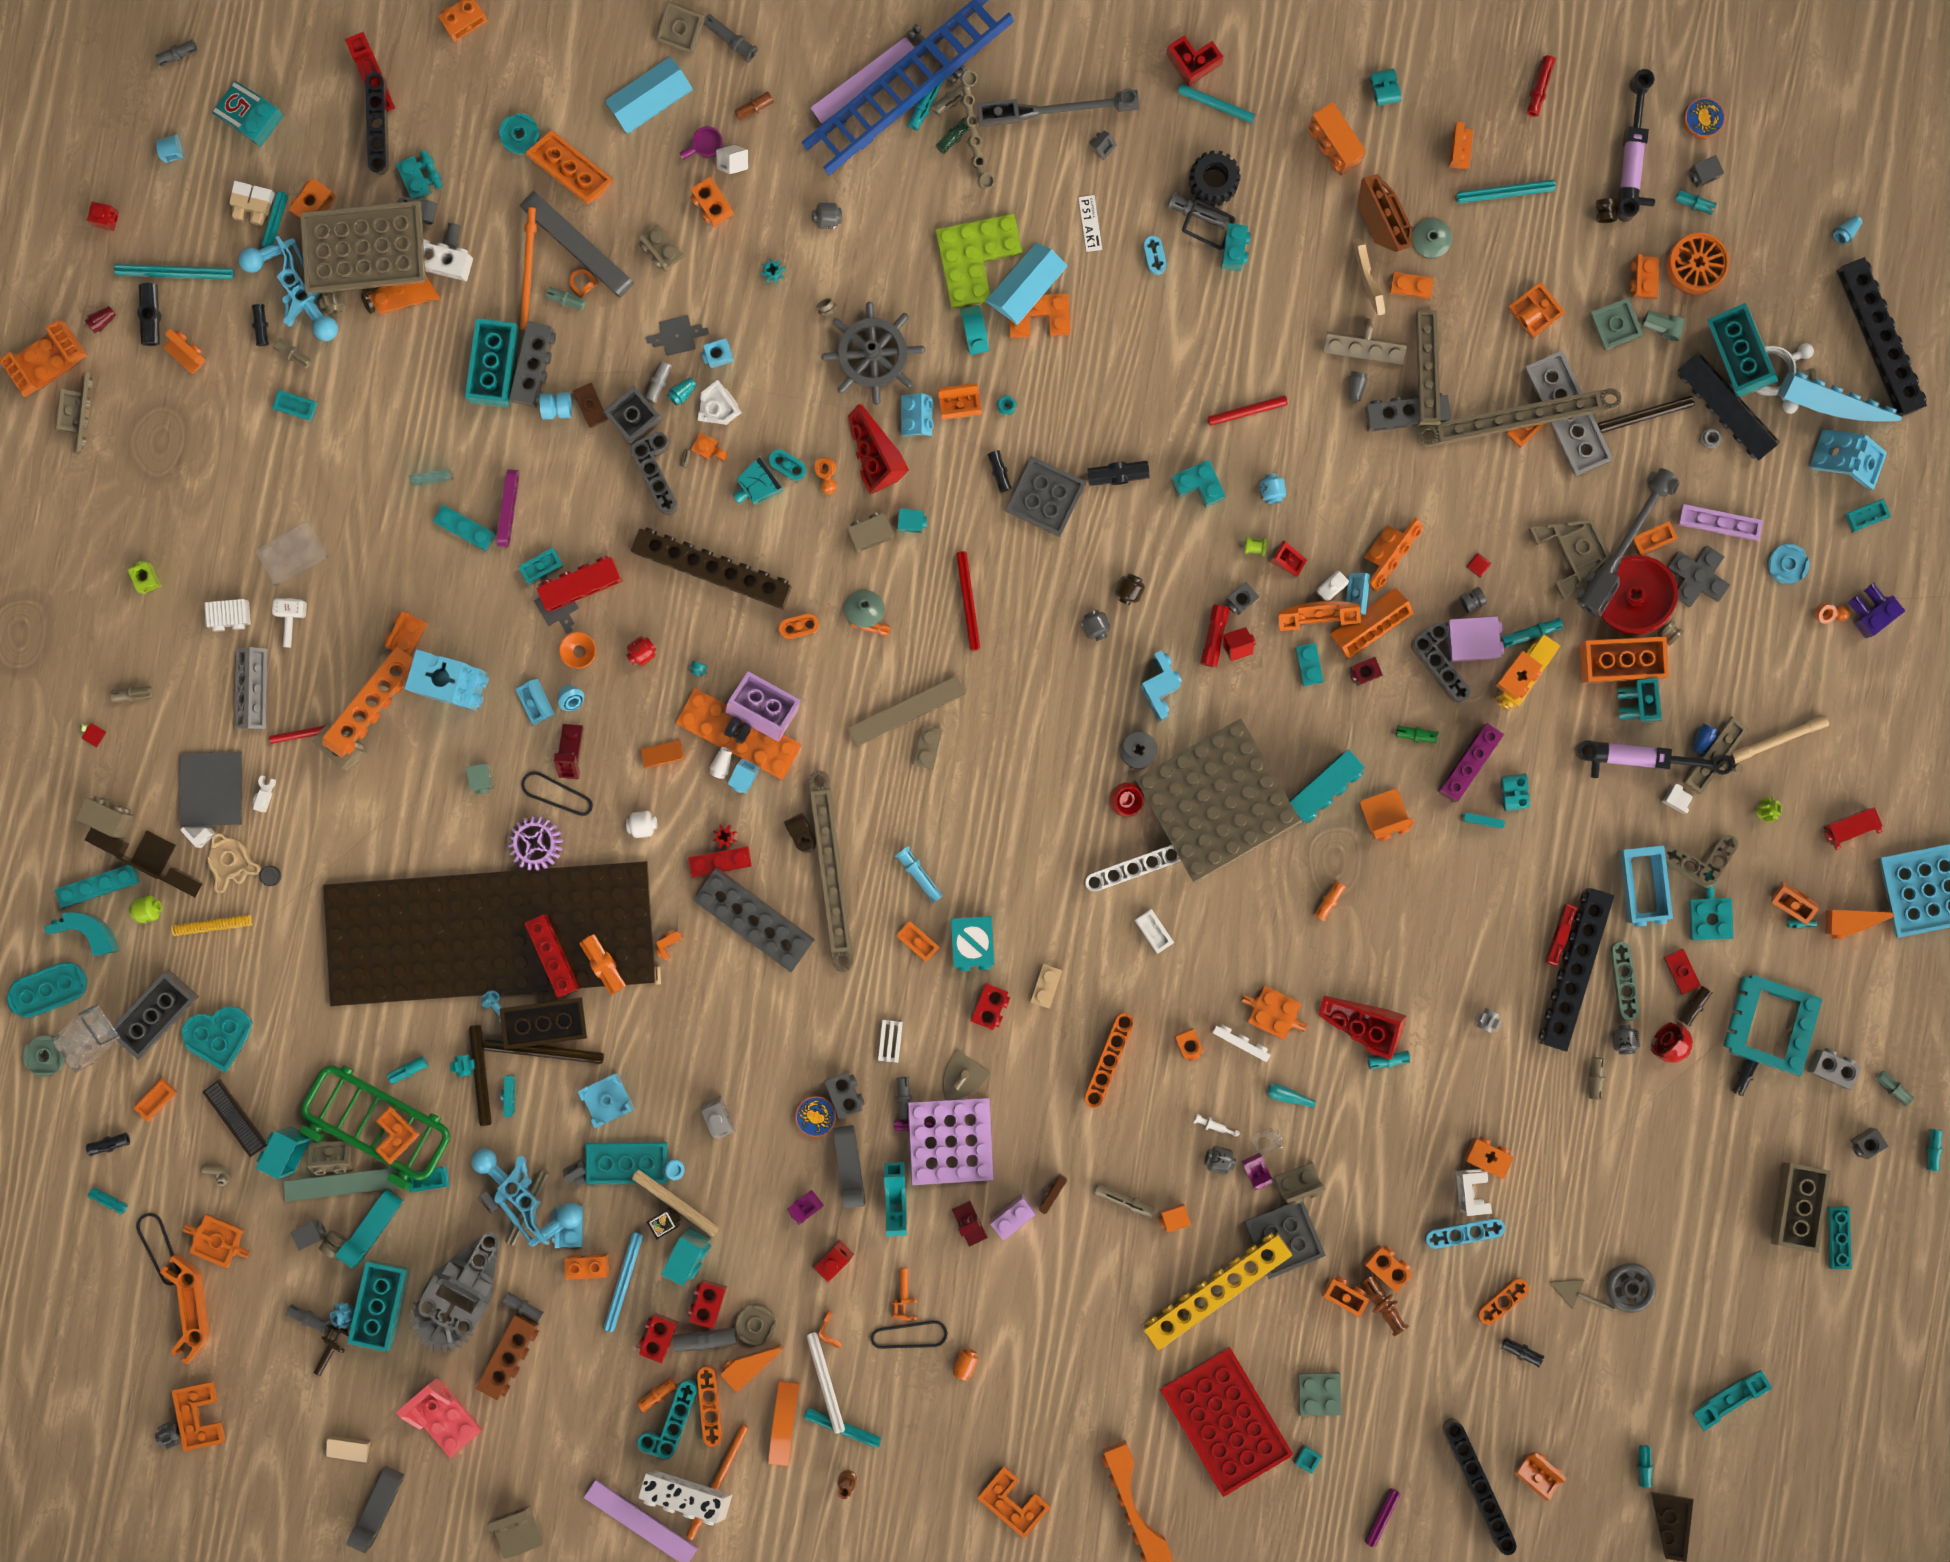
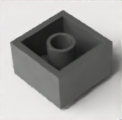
M635 386L630 388L603 411L631 445L642 439L663 421L661 416Z

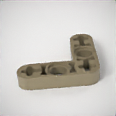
M1723 836L1706 864L1681 849L1670 846L1665 849L1666 864L1697 884L1710 888L1715 885L1735 853L1738 841L1734 836ZM1731 842V847L1728 848L1726 853L1722 852L1725 843ZM1671 853H1674V858L1672 860H1669V855ZM1681 857H1682V858H1684V860L1681 862V864H1680V866H1679V865H1677V864H1678V862L1680 861V859H1681ZM1714 857L1722 858L1723 865L1716 866L1712 859ZM1687 862L1693 863L1695 871H1687L1684 864ZM1710 869L1714 871L1712 874L1714 880L1705 881L1704 875H1707Z

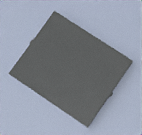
M242 752L180 754V826L213 827L242 825Z

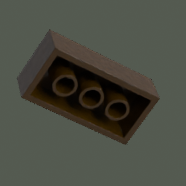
M582 997L499 1009L504 1050L587 1038Z

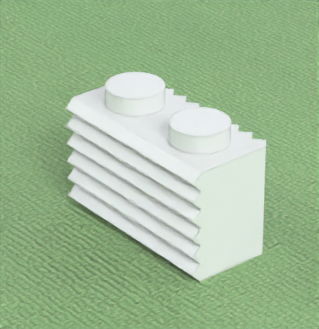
M237 599L204 603L206 627L212 628L214 632L225 631V627L241 630L245 629V625H251L248 600Z

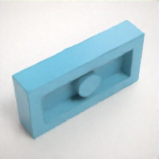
M1349 573L1346 602L1360 604L1361 614H1366L1370 574Z

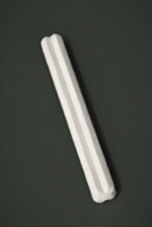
M813 1332L807 1335V1340L834 1433L838 1434L845 1431L820 1341L817 1333Z

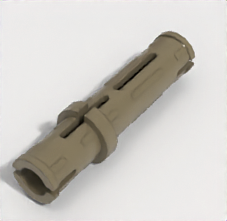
M1098 1183L1094 1193L1095 1196H1099L1129 1209L1131 1213L1136 1212L1149 1219L1152 1218L1155 1210L1154 1206L1139 1201L1137 1197L1132 1198Z

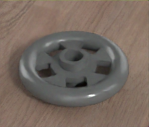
M1636 1263L1620 1265L1612 1271L1608 1278V1297L1615 1307L1624 1312L1634 1313L1642 1311L1651 1304L1655 1297V1280L1650 1271L1642 1265ZM1626 1272L1628 1278L1621 1282L1618 1277ZM1636 1273L1644 1277L1641 1282L1634 1278ZM1629 1284L1634 1285V1289L1632 1291H1628L1627 1289ZM1621 1287L1623 1295L1617 1297L1615 1288ZM1642 1287L1647 1288L1645 1297L1640 1296ZM1627 1297L1635 1298V1304H1627Z

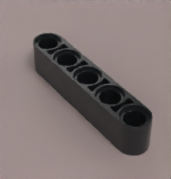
M370 72L365 79L368 167L376 174L381 175L389 169L387 83L385 78L378 72ZM376 77L380 78V85L372 87V80ZM375 98L381 99V105L378 108H373L372 101ZM377 118L381 119V127L374 128L373 121ZM376 139H381L383 142L379 149L373 147V142ZM382 159V168L375 169L374 162Z

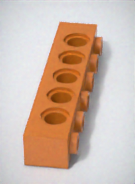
M396 647L323 736L322 745L341 758L346 753L351 754L356 747L354 743L359 738H364L368 732L367 727L371 723L375 724L381 715L379 712L383 708L387 709L393 700L392 696L395 693L399 694L404 688V681L408 678L413 658ZM398 671L401 675L394 676L391 672ZM386 686L388 690L381 691L378 687ZM374 701L376 705L369 706L366 702ZM361 716L364 720L356 721L354 717ZM344 731H349L352 735L346 737L343 736L341 733Z

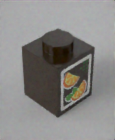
M668 1208L649 1219L647 1224L657 1240L678 1228L681 1219L676 1210L672 1211L671 1208Z

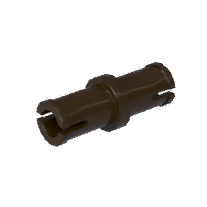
M1701 986L1693 1000H1689V1006L1679 1020L1691 1026L1698 1013L1704 1010L1703 1006L1713 992Z

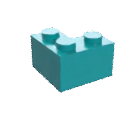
M1210 460L1177 473L1171 478L1179 498L1198 490L1205 508L1223 501L1226 497Z

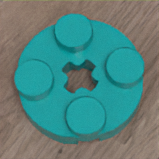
M518 113L511 117L508 116L503 120L499 128V136L507 151L516 155H525L526 151L540 140V130L533 118L526 114ZM523 130L524 136L517 139L515 132Z

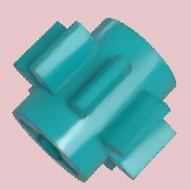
M770 258L767 265L762 264L765 271L761 272V276H767L766 283L774 281L775 285H777L779 279L784 280L781 272H785L786 269L785 267H779L781 265L780 260L773 262ZM772 268H775L776 270L775 275L771 274Z
M469 1055L454 1057V1062L449 1063L450 1072H456V1077L472 1075L471 1070L475 1069V1060H470Z

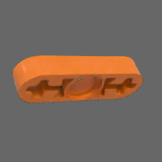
M1521 1278L1512 1279L1479 1308L1478 1318L1480 1321L1487 1325L1495 1323L1528 1294L1529 1286L1527 1282ZM1516 1283L1519 1285L1523 1284L1521 1287L1523 1291L1521 1293L1516 1291L1512 1294L1516 1297L1515 1299L1506 1292L1509 1290L1512 1293L1516 1289L1514 1286ZM1503 1295L1507 1296L1509 1299L1508 1305L1500 1307L1498 1305V1298ZM1494 1303V1306L1498 1308L1500 1312L1497 1313V1311L1494 1310L1490 1314L1492 1316L1491 1319H1483V1317L1485 1316L1483 1312L1485 1310L1491 1311L1493 1309L1491 1304Z

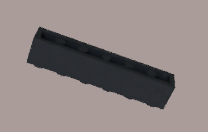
M1697 352L1677 370L1680 373L1678 375L1685 384L1689 383L1693 387L1692 392L1699 399L1702 397L1705 400L1707 409L1712 414L1716 413L1720 417L1719 422L1726 429L1729 427L1734 434L1732 436L1739 444L1743 443L1747 447L1746 452L1753 459H1762L1780 443L1776 436L1700 352Z

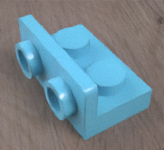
M558 1205L556 1210H553L552 1221L557 1218L558 1210L562 1205ZM579 1205L584 1214V1205ZM583 1219L577 1227L573 1229L563 1228L552 1236V1243H555V1248L583 1246Z

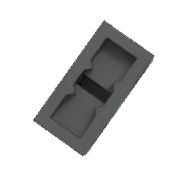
M849 1071L825 1080L839 1119L863 1110L862 1106L865 1105L862 1094H857L855 1086L858 1084L854 1074L850 1075ZM843 1079L848 1083L846 1090L842 1091L837 1088L838 1080ZM848 1098L853 1099L855 1102V1107L851 1110L844 1106V1101Z

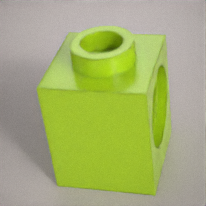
M139 561L133 564V568L128 569L137 592L145 594L162 586L153 564ZM146 571L147 578L141 581V574Z

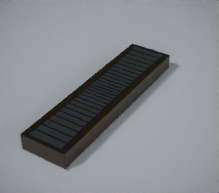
M221 1079L202 1092L249 1157L254 1156L268 1145Z

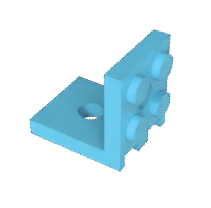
M1822 429L1809 467L1813 470L1848 474L1866 489L1874 490L1887 452L1865 434ZM1835 448H1839L1838 454L1832 456V451Z

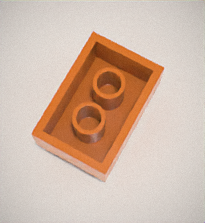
M1331 102L1312 115L1308 125V132L1313 139L1316 138L1319 142V148L1323 155H1327L1331 160L1330 164L1333 170L1339 172L1342 176L1359 165L1367 151L1334 102Z

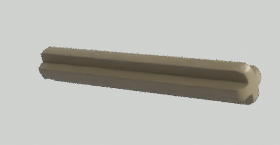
M543 1169L539 1170L529 1190L537 1199L550 1175L549 1172ZM529 1197L523 1203L524 1208H528L531 1205ZM519 1211L517 1218L524 1228L526 1224L522 1212ZM514 1224L505 1240L507 1244L512 1246L517 1244L521 1235V1231Z

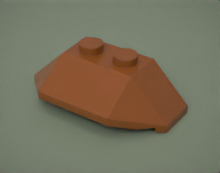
M1378 174L1363 178L1361 180L1358 209L1374 242L1395 252L1412 247V227L1395 191L1386 182L1381 180Z

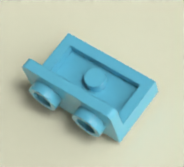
M923 393L901 395L902 436H932V429L934 427L932 420V409L934 407L932 396Z

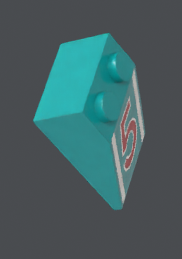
M237 81L233 82L212 111L215 116L259 147H262L284 117L277 107Z

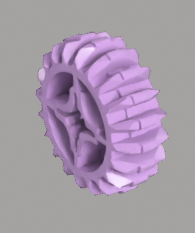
M531 816L530 822L527 818H523L524 825L520 822L516 823L519 830L511 829L515 836H508V839L514 840L513 844H508L509 848L514 847V850L509 852V854H517L513 861L518 862L522 860L520 867H524L527 864V870H532L534 865L535 870L539 871L540 864L544 869L548 868L547 861L553 865L555 862L551 857L559 858L560 855L555 853V851H562L563 849L557 846V843H563V839L556 838L561 835V831L553 832L557 825L553 824L549 827L551 823L549 819L543 824L544 818L539 816L537 822L535 816ZM531 827H541L539 832L537 831L533 836L524 833ZM546 831L551 839L550 848L544 843ZM536 838H538L537 843H538L540 846H542V847H535V846H534V849H533V845H534V844L531 843L532 841H530V840H528V839L536 840ZM520 839L527 844L525 855L520 848ZM538 850L546 853L539 860L530 859Z

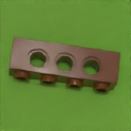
M516 1313L513 1316L476 1387L478 1391L495 1400H498L501 1396H506L510 1385H508L511 1377H516L520 1369L517 1366L519 1361L526 1358L530 1350L527 1348L529 1342H534L539 1333V1330H537L539 1323L536 1324L522 1314L518 1315ZM515 1334L523 1336L524 1341L522 1344L515 1341ZM506 1352L513 1354V1362H508L505 1359ZM495 1372H503L504 1380H498Z

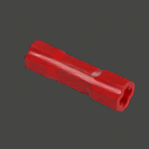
M1216 604L1212 606L1209 629L1200 662L1201 665L1215 668L1218 666L1220 648L1230 610L1229 607Z

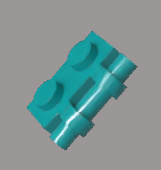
M427 150L420 152L422 160L417 162L414 156H411L396 163L408 193L414 199H420L432 194L428 187L434 184L436 190L443 187L440 173L436 172L433 165L434 160L432 156H429ZM425 168L429 173V176L427 178H424L423 173L421 171Z

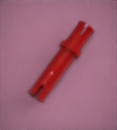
M1543 56L1535 87L1530 93V104L1526 112L1529 116L1538 117L1542 103L1546 99V89L1556 61L1552 56Z

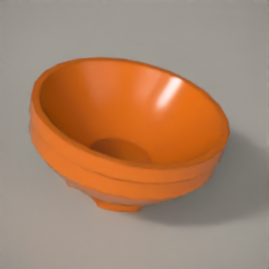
M583 632L568 634L562 640L559 648L562 661L574 669H582L589 666L594 661L597 652L593 639ZM577 646H583L586 650L585 655L581 658L576 657L574 654Z

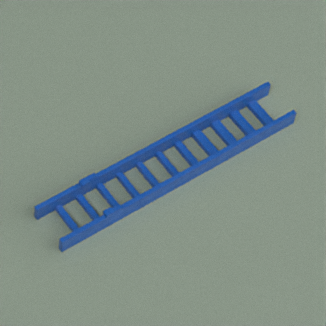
M989 0L970 1L801 142L804 148L808 151L822 139L836 155L823 166L829 176L860 149L863 150L878 134L1014 22L1012 15L1007 13L996 22L982 7ZM974 12L989 27L982 35L967 20ZM958 25L974 40L966 48L951 33ZM943 38L958 53L951 61L936 46ZM927 51L943 66L935 74L919 59ZM913 63L928 78L918 88L903 72ZM898 75L913 91L903 101L888 85ZM883 88L898 104L888 113L872 98ZM867 101L882 116L872 126L857 111ZM851 114L866 129L857 139L843 126L852 116ZM836 127L851 142L841 152L826 137Z

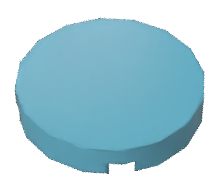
M1795 544L1778 546L1768 557L1767 567L1769 574L1781 584L1797 583L1806 576L1809 570V558H1807L1803 548Z

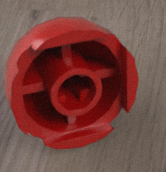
M1676 1021V1024L1669 1022L1661 1027L1654 1036L1658 1038L1655 1044L1651 1043V1051L1654 1055L1664 1062L1676 1063L1690 1055L1693 1038L1687 1028Z

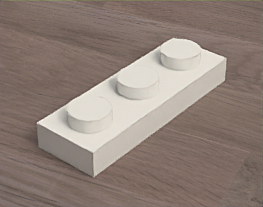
M1223 1024L1220 1027L1215 1025L1211 1032L1265 1062L1271 1056L1266 1053L1267 1048L1258 1043L1256 1046L1249 1044L1250 1039L1241 1034L1238 1037L1230 1033L1232 1029Z

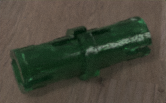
M965 117L952 129L950 128L947 134L935 145L942 154H945L955 143H959L961 137L969 130V127H966L964 124Z

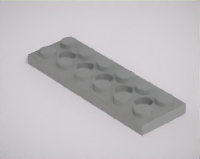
M1562 350L1524 368L1540 402L1556 399L1555 392L1558 390L1563 391L1565 397L1582 394ZM1547 373H1555L1557 376L1556 382H1549L1546 377ZM1593 414L1549 422L1575 477L1613 460ZM1573 427L1581 428V437L1573 435ZM1582 445L1590 447V455L1582 454Z

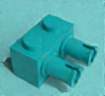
M1658 678L1637 680L1635 686L1617 687L1618 700L1631 698L1639 700L1637 706L1619 707L1620 720L1639 718L1641 723L1662 721Z

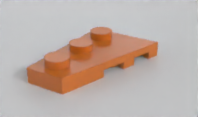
M427 275L425 283L385 286L368 295L379 314L441 299Z

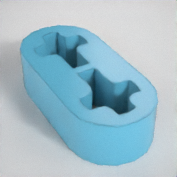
M1150 236L1144 242L1147 266L1151 274L1160 275L1166 269L1163 245L1158 237ZM1151 241H1153L1154 244H1158V246H1156L1155 254H1153L1152 248L1147 247L1150 245ZM1156 257L1158 263H1162V265L1160 266V270H1157L1156 267H1152V265H1154L1155 262L1154 258Z

